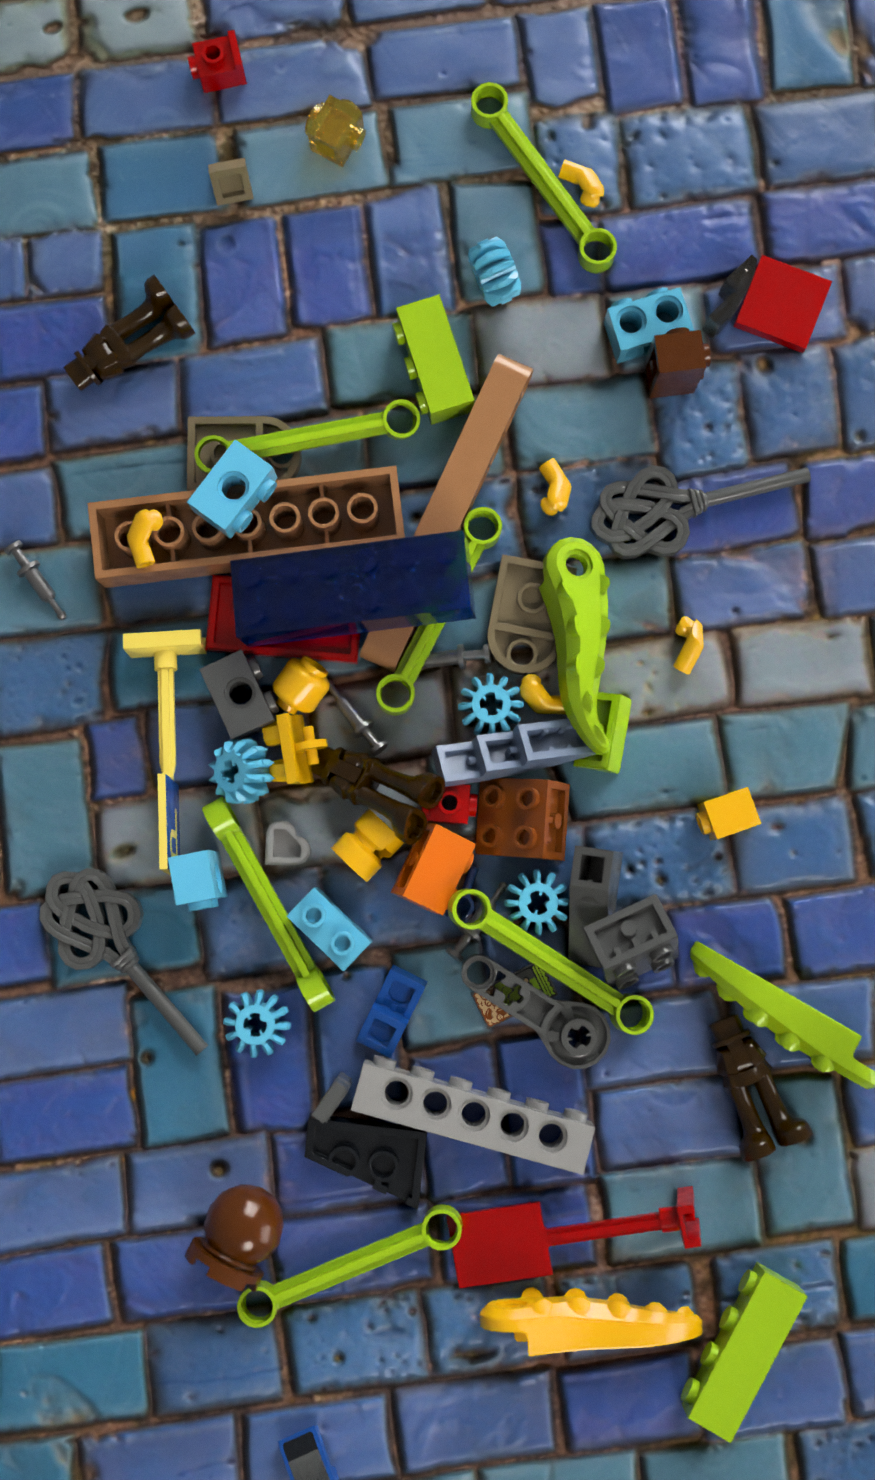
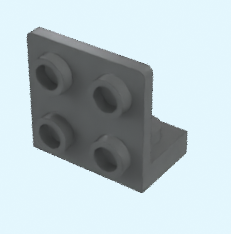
M656 894L583 927L602 967L605 983L613 988L617 986L619 990L634 985L639 981L638 976L650 970H653L654 973H659L675 964L674 959L679 957L678 935Z

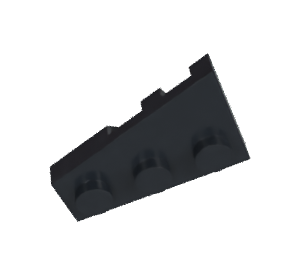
M310 1113L305 1158L346 1177L353 1176L373 1185L372 1189L385 1195L388 1192L405 1200V1204L418 1210L427 1138L426 1131L401 1124L331 1116L326 1123H321Z

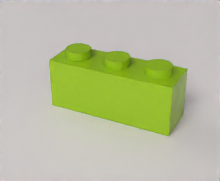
M440 294L397 307V322L392 323V328L398 346L405 344L408 357L403 358L409 380L416 379L420 392L415 393L420 414H428L430 423L433 425L470 413L475 399Z

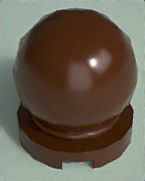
M245 1184L222 1191L209 1206L204 1222L205 1237H193L185 1253L188 1262L194 1265L198 1259L210 1267L206 1276L227 1287L243 1291L246 1284H249L248 1288L256 1292L264 1274L257 1264L268 1259L279 1246L284 1228L283 1212L276 1198L261 1187Z

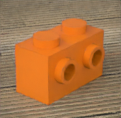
M427 823L421 838L412 845L390 893L429 912L443 916L445 911L448 910L450 898L458 891L456 887L462 874L467 873L473 863L474 854L472 852L476 844L438 824Z

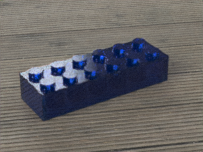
M463 530L230 561L236 637L248 647L476 619L469 543Z

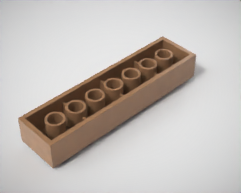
M396 466L275 480L277 486L273 494L267 501H259L251 512L253 518L243 532L238 533L236 531L231 539L193 512L187 501L195 490L87 503L95 579L105 588L317 563L322 562V560L350 559L357 554L375 556L406 552ZM234 485L229 488L226 497L238 499L245 493L246 487ZM143 509L148 511L155 509L161 513L163 518V526L158 531H152L148 540L155 563L149 567L137 568L127 540V534L136 513Z

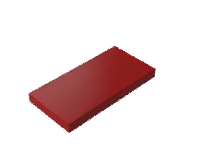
M213 575L205 650L207 652L233 654L242 649L246 655L288 659H301L303 656H308L315 661L358 664L365 588Z

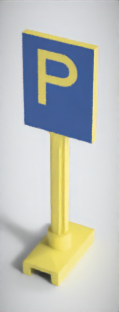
M200 629L123 634V649L130 658L154 657V671L158 672L159 764L162 772L157 774L159 869L170 875L168 857L180 855L179 785L174 782L176 769L174 672L178 670L177 656L207 654L205 650L206 638L202 637Z

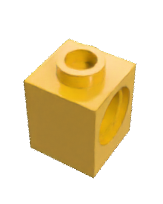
M748 787L697 804L700 811L695 813L698 827L703 835L708 834L710 841L762 824Z

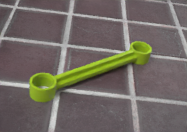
M493 82L479 85L471 96V116L473 121L482 128L494 130L579 245L578 261L582 268L591 273H602L608 270L613 264L617 250V242L613 234L606 229L594 228L509 114L508 95L505 89ZM490 97L497 99L502 104V108L497 113L485 114L477 108L476 104L481 99ZM593 241L602 242L609 248L610 255L604 260H593L585 254L584 246Z
M398 399L388 404L382 412L236 440L260 458L385 434L395 440H404L417 431L420 425V413L412 402ZM397 406L407 408L413 415V425L405 434L393 431L387 422L388 412ZM209 435L202 438L197 443L194 451L198 468L207 475L212 470L207 468L200 459L201 449L206 444L211 443V441H217L228 449L234 440L227 441L217 435Z
M478 507L470 511L466 516L463 527L464 540L394 674L385 676L379 682L376 689V700L380 709L386 714L393 716L402 715L412 707L415 698L413 685L483 551L493 547L500 538L502 521L498 513L493 509ZM478 517L488 518L494 523L496 533L487 540L476 539L468 530L469 523ZM390 682L402 683L409 691V700L403 706L397 708L385 705L381 694L386 684Z
M221 796L202 807L208 824L222 842L293 971L299 989L313 1012H317L336 1001L326 978L313 961L294 924L287 917L288 913L244 836L241 825L229 803Z
M461 889L450 898L448 902V915L454 924L465 929L481 930L608 1012L612 1024L618 1030L631 1035H639L647 1031L652 1025L654 1010L646 998L633 993H620L491 909V903L483 892L475 889ZM466 894L477 896L482 903V914L472 923H464L457 914V904L460 898ZM629 1000H638L643 1010L642 1018L637 1025L626 1027L620 1019L621 1008Z
M435 1205L427 1211L423 1222L276 1284L261 1280L256 1291L266 1293L273 1304L272 1311L263 1317L255 1316L247 1309L246 1297L248 1293L253 1292L248 1288V1285L238 1299V1315L250 1327H264L274 1319L279 1308L425 1247L430 1246L441 1251L448 1250L454 1247L461 1237L462 1218L459 1212L450 1205ZM437 1214L450 1216L457 1224L455 1234L444 1241L437 1240L431 1236L428 1222L432 1216Z

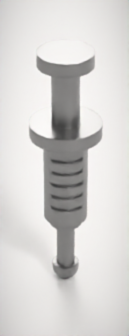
M20 540L6 547L4 552L7 555L12 554L22 567L17 572L19 578L25 577L42 602H49L56 612L57 618L64 620L67 616L66 612L62 611L54 600L55 592L38 570L40 566L39 561L29 562L20 549L23 546Z
M458 644L457 649L453 651L431 652L424 665L428 668L459 665L460 669H466V661L484 659L485 663H491L489 644H484L482 650L465 651L464 645Z
M329 680V690L337 699L336 707L354 728L352 732L354 738L363 736L372 747L370 750L371 755L376 756L386 749L388 744L385 740L380 742L370 730L375 724L372 719L366 720L350 698L342 697L335 688L334 683Z
M506 882L499 883L498 889L489 900L491 909L496 911L497 906L495 903L502 893L507 890L508 885ZM482 904L468 923L476 921L481 916ZM459 927L458 929L464 934L453 949L450 947L446 949V953L455 960L462 962L464 957L461 954L469 942L474 940L479 943L482 939L479 936L481 930Z

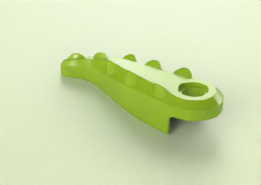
M568 537L560 539L547 551L543 559L544 581L539 586V590L554 633L557 652L558 684L563 708L571 725L583 742L594 753L603 755L609 752L611 746L598 719L597 697L601 674L605 668V661L603 659L606 637L611 625L608 619L607 595L610 579L605 575L604 563L596 548L581 538ZM568 558H575L581 562L583 566V574L581 576H575L568 571L566 567V560Z
M694 942L689 952L695 973L700 977H710L716 983L718 994L722 999L731 1002L736 1001L743 1007V1016L746 1020L753 1022L758 1027L766 1026L775 1033V1041L790 1052L799 1050L810 1056L811 1063L817 1070L821 1072L836 1071L867 1090L875 1088V1071L853 1057L861 1040V1035L702 943Z

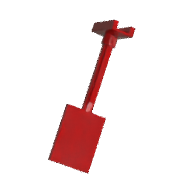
M693 1186L677 1188L676 1206L659 1208V1212L547 1228L544 1225L540 1201L461 1212L459 1214L463 1224L462 1233L458 1243L452 1247L459 1288L553 1275L549 1252L550 1246L662 1230L663 1233L679 1231L685 1249L701 1247L702 1245L699 1218L695 1217ZM447 1215L451 1238L456 1232L457 1224Z

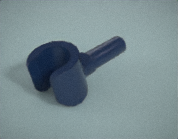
M470 867L461 889H472L479 871L477 867ZM471 894L461 897L457 904V907L461 910L460 919L462 921L474 911V902L470 898ZM448 910L445 911L446 916H449Z

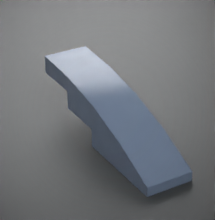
M569 719L519 724L513 731L476 735L471 742L438 745L431 751L437 775L444 779L445 787L517 775L596 754L583 742Z

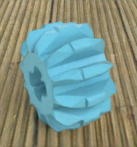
M498 237L490 240L487 238L469 249L468 261L484 301L493 307L500 303L503 305L520 295L521 281L518 276L519 273L503 240Z
M487 673L485 686L482 685L477 677L471 679L472 686L476 692L467 688L462 689L461 695L472 702L459 703L458 710L461 712H472L462 719V723L464 726H467L477 721L478 723L473 732L475 736L481 734L484 726L488 727V734L496 733L495 726H499L502 732L511 731L505 720L519 724L521 717L510 710L522 709L524 702L510 700L519 693L520 689L518 686H514L505 691L504 688L507 685L508 677L502 676L499 684L493 685L494 676L492 673ZM488 697H493L495 704H501L502 709L496 708L495 715H488L486 708H480V703L485 704Z
M231 739L224 742V747L214 750L217 761L208 764L214 769V776L208 781L217 783L215 794L225 797L226 802L232 804H250L258 801L259 796L269 793L266 782L275 779L269 773V767L275 762L265 759L268 748L258 746L257 741L252 739Z
M539 869L533 870V883L531 884L524 873L519 874L518 879L524 888L520 890L515 885L509 884L507 890L518 895L517 900H504V906L518 907L517 911L508 916L509 921H516L523 916L524 920L520 924V928L525 931L528 930L531 921L534 922L535 936L542 935L541 922H545L547 928L551 932H555L557 927L551 918L555 916L563 921H566L568 918L565 913L557 910L558 905L569 906L568 898H557V894L567 889L566 884H559L552 889L550 886L556 877L552 872L546 876L544 883H541V872ZM537 891L538 896H541L543 893L547 898V901L543 903L545 910L537 914L538 910L533 909L531 912L527 907L531 902L529 895Z
M263 989L256 991L254 1001L248 992H244L240 995L243 1006L237 1002H231L228 1006L230 1011L237 1015V1017L228 1016L223 1019V1024L235 1026V1030L226 1034L225 1037L228 1041L233 1040L237 1036L241 1039L235 1048L238 1053H241L249 1044L250 1056L256 1058L259 1055L261 1044L264 1052L267 1055H271L274 1053L272 1041L279 1045H283L286 1042L284 1035L277 1030H289L291 1028V1022L279 1020V1017L288 1013L289 1009L287 1006H283L277 1011L274 1009L273 1006L279 1000L277 994L272 995L267 1003H265V992ZM255 1013L260 1014V1021L267 1024V1027H263L259 1030V1033L255 1032L254 1025H249L248 1020L256 1016Z

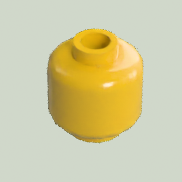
M303 656L301 659L291 658L273 682V690L279 697L276 703L283 710L293 715L297 711L302 713L313 712L329 690L330 682L326 677L328 671L308 656Z

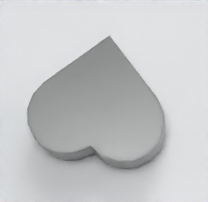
M281 820L275 821L269 826L266 833L265 865L297 866L304 864L310 858V844L303 837L297 836L296 829L292 824Z

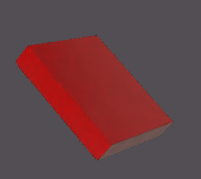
M762 255L733 327L804 353L832 281Z

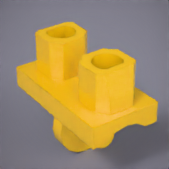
M289 713L276 715L277 721L262 728L266 746L274 747L281 745L283 759L274 760L273 762L275 763L269 767V773L275 778L272 781L287 782V784L313 783L311 765L320 764L317 750L328 747L327 739H315L314 727H305L304 718L301 714L290 715Z

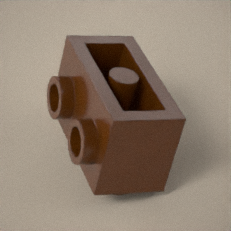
M680 327L671 329L666 334L654 336L644 362L649 399L692 394L695 392L700 380L704 378L706 367H709L711 363L710 347L708 343H703L701 330L689 331L688 328Z

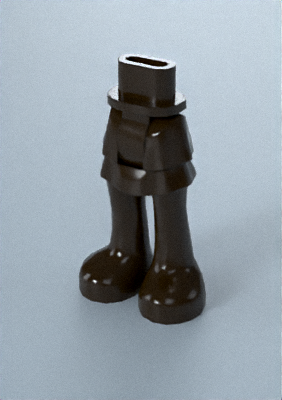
M154 274L144 283L145 301L127 316L109 326L105 325L100 333H94L82 348L83 354L77 350L74 353L76 358L63 367L80 391H83L94 382L99 386L104 380L124 374L125 368L136 366L135 362L142 356L171 340H186L196 334ZM164 316L162 321L151 330L126 344L124 340Z
M328 746L321 749L318 754L320 764L312 765L311 769L314 774L321 777L322 783L331 786L343 800L349 799L353 805L361 804L386 817L391 822L395 836L400 841L409 845L416 843L423 835L427 825L426 815L423 811L410 804L400 802L376 791L379 784L400 793L426 809H433L437 806L445 792V781L437 774L423 773L416 776L403 774L381 764L378 758H369L368 753L347 751L342 747L333 749Z
M738 1013L709 1024L715 1039L711 1045L717 1049L715 1051L717 1073L723 1077V1087L728 1089L742 1125L743 1138L739 1145L742 1160L744 1162L758 1160L776 1150L771 1136L759 1117L747 1087L748 1085L754 1084L758 1091L777 1145L790 1146L811 1137L813 1132L807 1121L793 1117L786 1109L771 1074L772 1066L765 1059L767 1054L751 1036L746 1037L751 1034L749 1028L744 1029Z

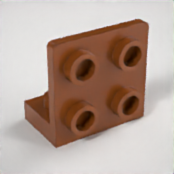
M496 778L481 781L475 853L478 855L565 861L570 784L547 779Z

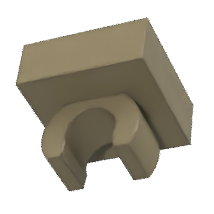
M245 158L208 164L217 206L254 199Z

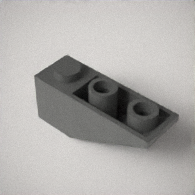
M575 846L569 892L568 959L576 964L602 968L583 927L615 913L623 852Z

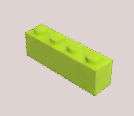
M756 1262L752 1270L748 1269L743 1274L738 1286L740 1294L733 1306L729 1305L724 1310L719 1322L721 1330L714 1342L710 1341L705 1346L700 1358L702 1366L695 1379L693 1377L688 1379L681 1394L682 1407L687 1418L729 1443L732 1442L808 1297L799 1285L759 1262Z

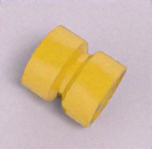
M369 808L354 823L355 831L353 833L345 832L331 847L366 882L382 867L381 859L383 857L391 858L404 844Z

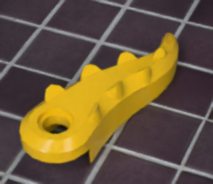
M528 1287L522 1292L520 1298L494 1300L487 1303L480 1311L481 1328L493 1332H514V1339L517 1342H527L529 1356L582 1350L662 1346L691 1340L701 1336L703 1333L701 1318L694 1314L688 1306H682L678 1311H669L659 1302H651L645 1307L629 1303L623 1294L619 1293L612 1294L607 1300L588 1298L584 1291L579 1288H571L564 1296L543 1297L538 1289Z

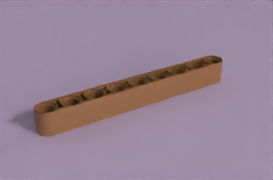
M498 354L365 639L360 652L361 658L395 672L416 631L461 533L465 518L472 509L533 374V368L501 354Z

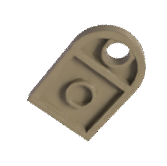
M268 416L188 417L187 491L196 490L207 476L198 468L194 457L195 447L202 438L209 435H217L227 441L291 428L283 421ZM211 441V443L206 444L201 449V462L207 468L212 469L226 452V447L220 442ZM293 452L291 460L285 464L274 462L272 456L262 459L273 466L278 477L276 480L295 478L301 467L302 452Z
M502 554L489 620L487 644H489L493 659L503 669L517 675L536 674L547 669L557 659L551 621L539 590V586L544 581L543 562ZM566 566L568 571L576 576L577 568ZM518 645H525L531 649L533 659L526 665H518L511 658L512 649Z

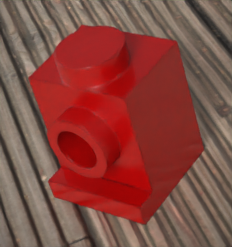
M235 30L227 31V36L192 43L194 55L187 56L193 80L200 79L204 93L247 84Z
M462 784L445 787V792L438 805L433 809L422 807V811L426 815L427 822L468 825V817H476L478 794L470 793L471 785ZM446 796H453L457 800V806L453 810H446L442 806V800Z

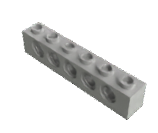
M374 1055L373 1061L365 1059L351 1111L581 1175L584 1174L595 1131L592 1121L587 1120V1113L572 1108H565L564 1113L549 1110L548 1102L527 1097L525 1103L510 1099V1092L496 1087H488L487 1092L473 1089V1082L460 1077L450 1076L449 1082L434 1078V1071L419 1066H412L411 1071L397 1068L396 1060L384 1056ZM393 1081L403 1082L407 1086L409 1094L400 1101L391 1099L386 1092V1087L389 1083ZM431 1092H440L445 1096L447 1103L443 1109L432 1111L424 1103L426 1095ZM471 1102L479 1103L485 1109L484 1116L475 1122L468 1121L462 1114L463 1108ZM516 1113L522 1117L523 1123L520 1129L515 1132H508L501 1127V1120L506 1114ZM547 1124H556L561 1128L559 1138L551 1143L542 1141L539 1138L542 1127Z

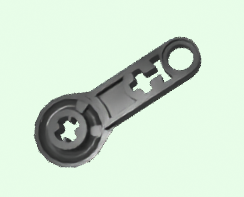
M473 954L463 961L460 975L464 984L469 989L534 1029L549 1054L560 1065L571 1069H586L597 1064L606 1054L611 1042L610 1027L605 1016L596 1007L583 1002L555 1000L485 955ZM482 961L488 965L489 976L486 981L473 983L468 979L467 970L473 962ZM498 971L504 974L499 979L502 984L510 988L515 983L520 985L518 992L522 997L518 1002L512 999L508 1004L504 1003L505 995L496 987H494L492 994L486 992L495 982ZM581 1026L586 1027L587 1030L583 1032L588 1036L586 1042L583 1044L578 1041L574 1046L570 1045L568 1041H571L572 1038L568 1035L571 1028L579 1030Z

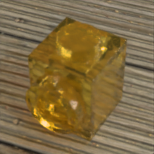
M331 95L328 96L325 103H317L311 110L305 125V134L308 135L311 151L343 167L351 152L359 150L366 136L363 114L358 106L350 100H339Z

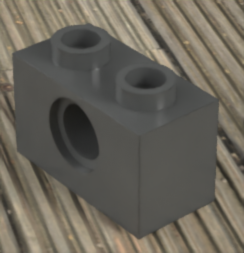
M241 649L199 669L231 739H246L261 732L263 727L277 721L274 714L280 712V709L272 692L264 693L258 681L264 675L255 656L248 659ZM240 686H249L252 689L251 699L242 705L235 704L233 699L235 690Z

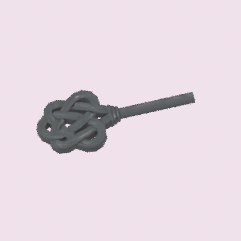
M651 465L641 469L631 481H616L605 486L599 496V506L591 518L590 531L597 540L609 545L612 553L621 559L637 558L646 552L659 557L674 556L684 548L690 534L688 520L701 515L702 512L707 511L708 507L810 482V472L806 467L704 493L703 490H693L691 488L688 490L678 489L675 475L665 467ZM650 481H655V482H658V483L661 484V485H654V484H647V483L650 482ZM672 504L686 505L679 510L670 508ZM629 514L643 516L634 523L628 519ZM605 518L612 525L611 529L603 524ZM658 521L663 522L649 534L646 533ZM673 531H675L676 536L672 541H662Z
M86 868L80 872L63 871L52 875L46 886V901L40 907L39 920L45 930L58 939V954L65 965L75 970L94 968L105 960L110 964V967L118 971L120 970L121 973H127L197 1056L208 1044L138 963L139 957L136 947L132 945L129 937L133 936L141 927L144 916L141 902L131 893L118 891L111 878L101 869ZM91 881H93L98 886L99 890H96L95 886ZM70 884L68 893L62 894L64 885ZM101 902L105 903L109 925L107 923L106 914ZM81 904H85L89 917L78 912ZM121 905H123L128 912V918L126 923ZM75 927L93 935V939L76 932ZM109 939L114 940V944L117 950L113 947L108 946ZM74 947L90 954L82 957L76 953Z

